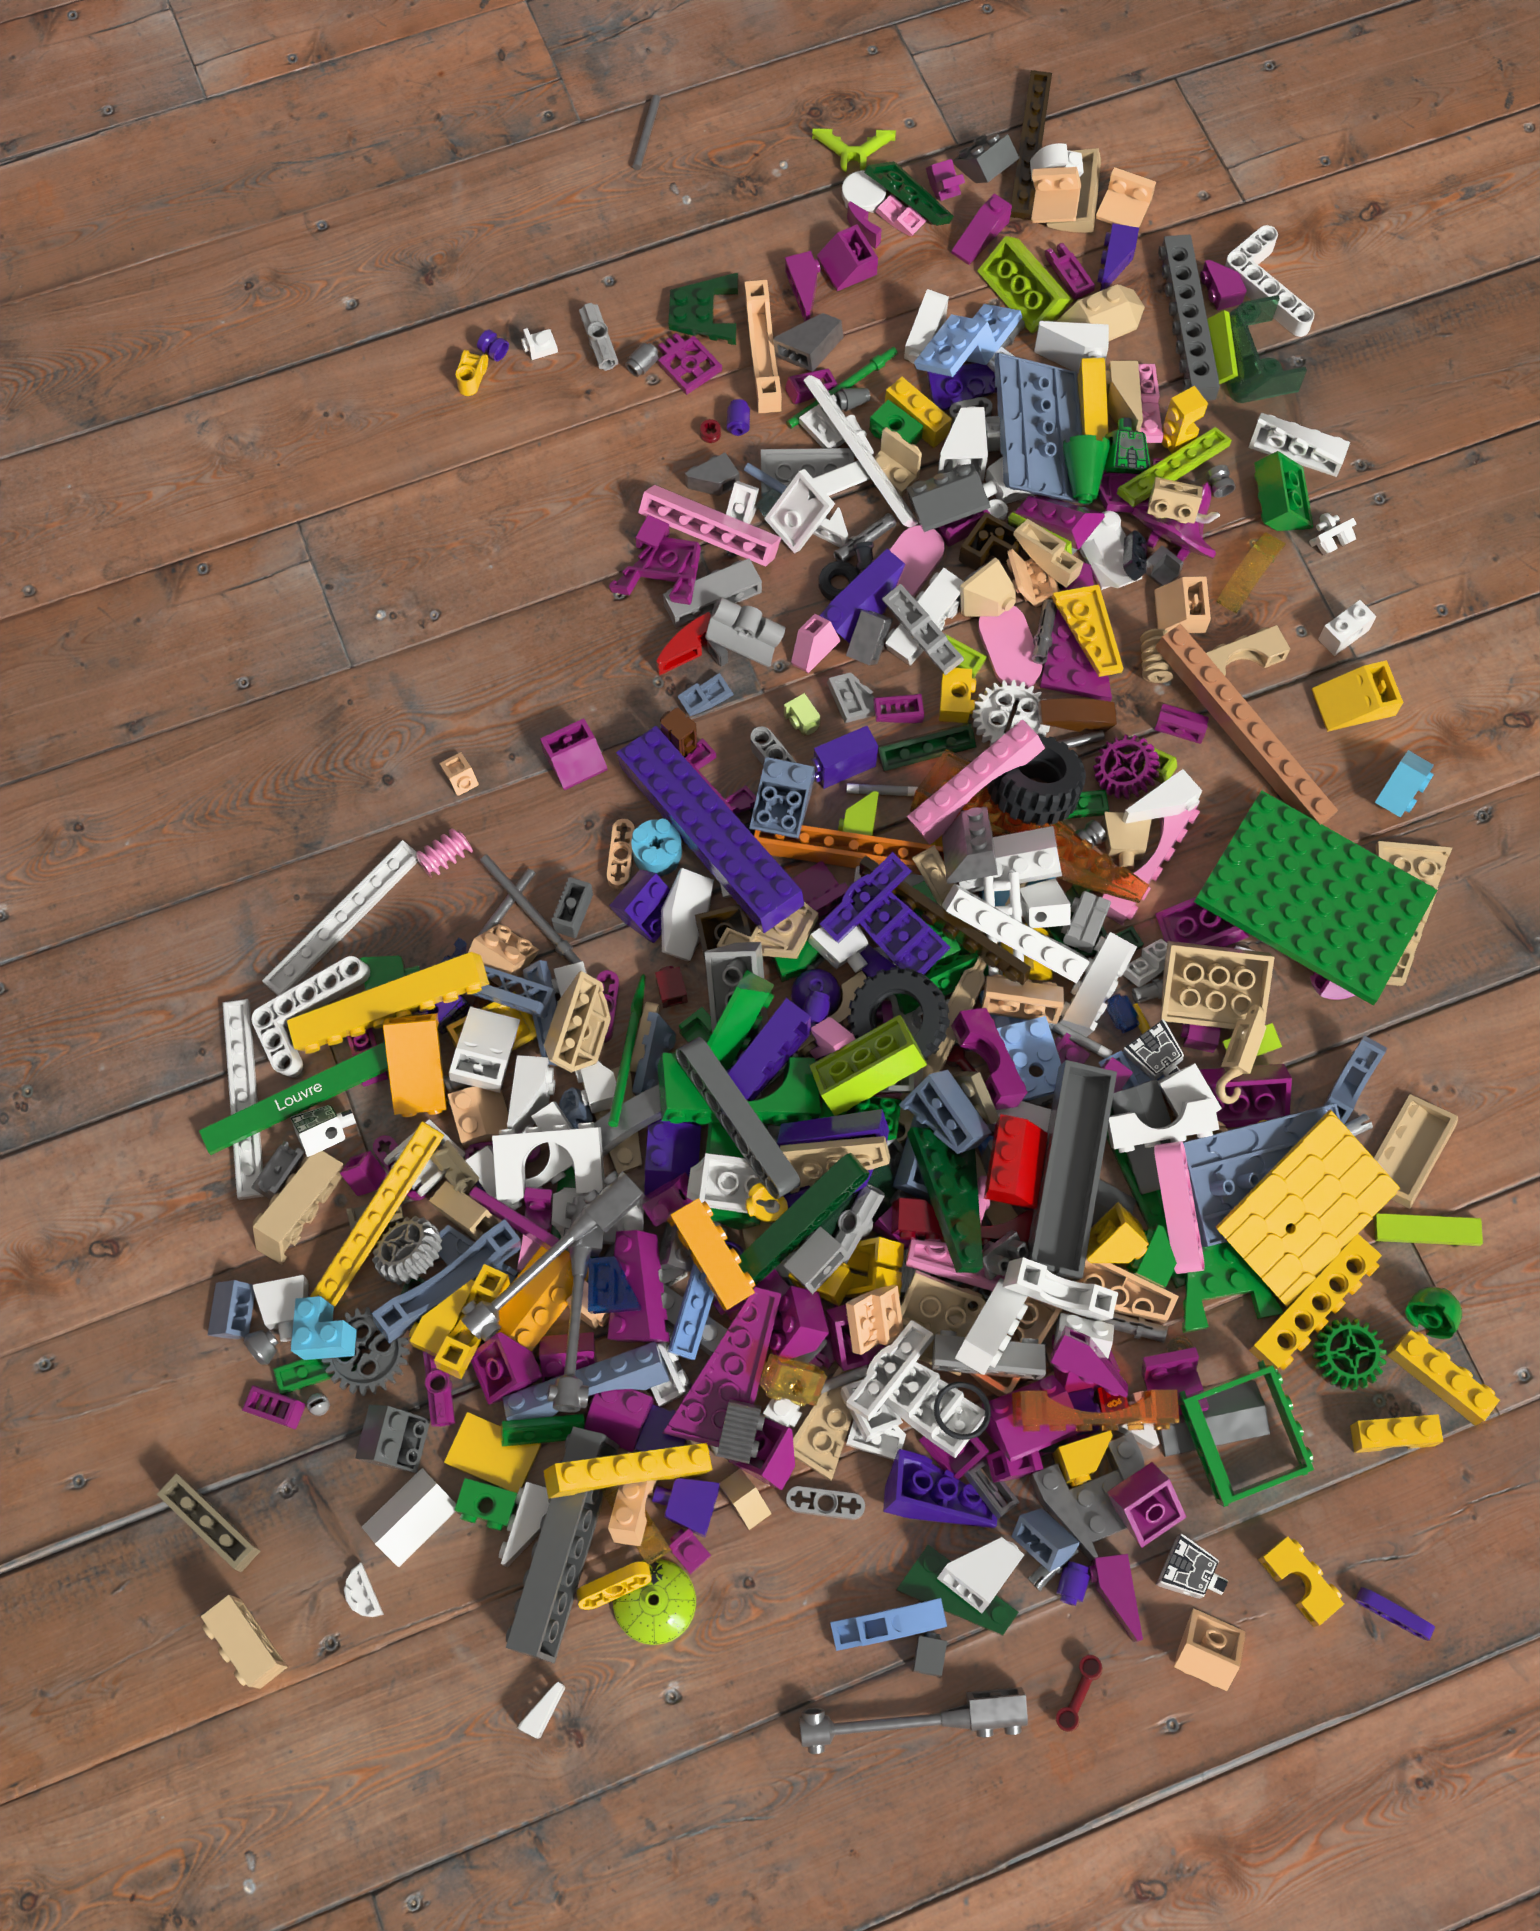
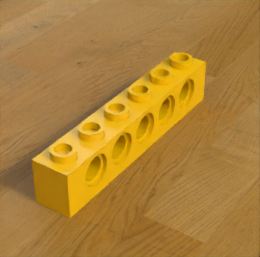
M1357 1234L1249 1351L1260 1361L1264 1360L1265 1365H1273L1274 1369L1280 1367L1282 1370H1285L1294 1360L1290 1355L1296 1349L1301 1352L1310 1343L1311 1339L1308 1336L1311 1332L1315 1330L1318 1333L1329 1322L1325 1317L1331 1311L1336 1314L1346 1303L1343 1300L1348 1292L1353 1295L1363 1285L1359 1280L1365 1274L1370 1277L1380 1266L1377 1261L1382 1255ZM1346 1263H1353L1357 1268V1273L1350 1272L1347 1269ZM1329 1281H1336L1340 1286V1292L1332 1290ZM1312 1299L1321 1301L1323 1310L1315 1309L1312 1305ZM1295 1318L1303 1319L1306 1323V1329L1298 1328L1295 1324ZM1278 1336L1285 1337L1288 1340V1348H1283L1278 1344Z

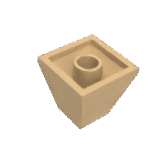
M997 558L991 560L960 585L961 614L963 616H999L1004 611H1009L1016 603L1015 587Z

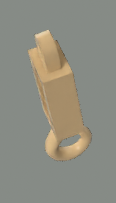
M1256 1004L1250 1007L1245 1020H1237L1221 1065L1227 1072L1218 1080L1216 1094L1226 1104L1237 1101L1241 1093V1089L1236 1087L1233 1095L1227 1096L1225 1093L1226 1084L1237 1076L1251 1073L1266 1030V1026L1261 1024L1264 1009Z

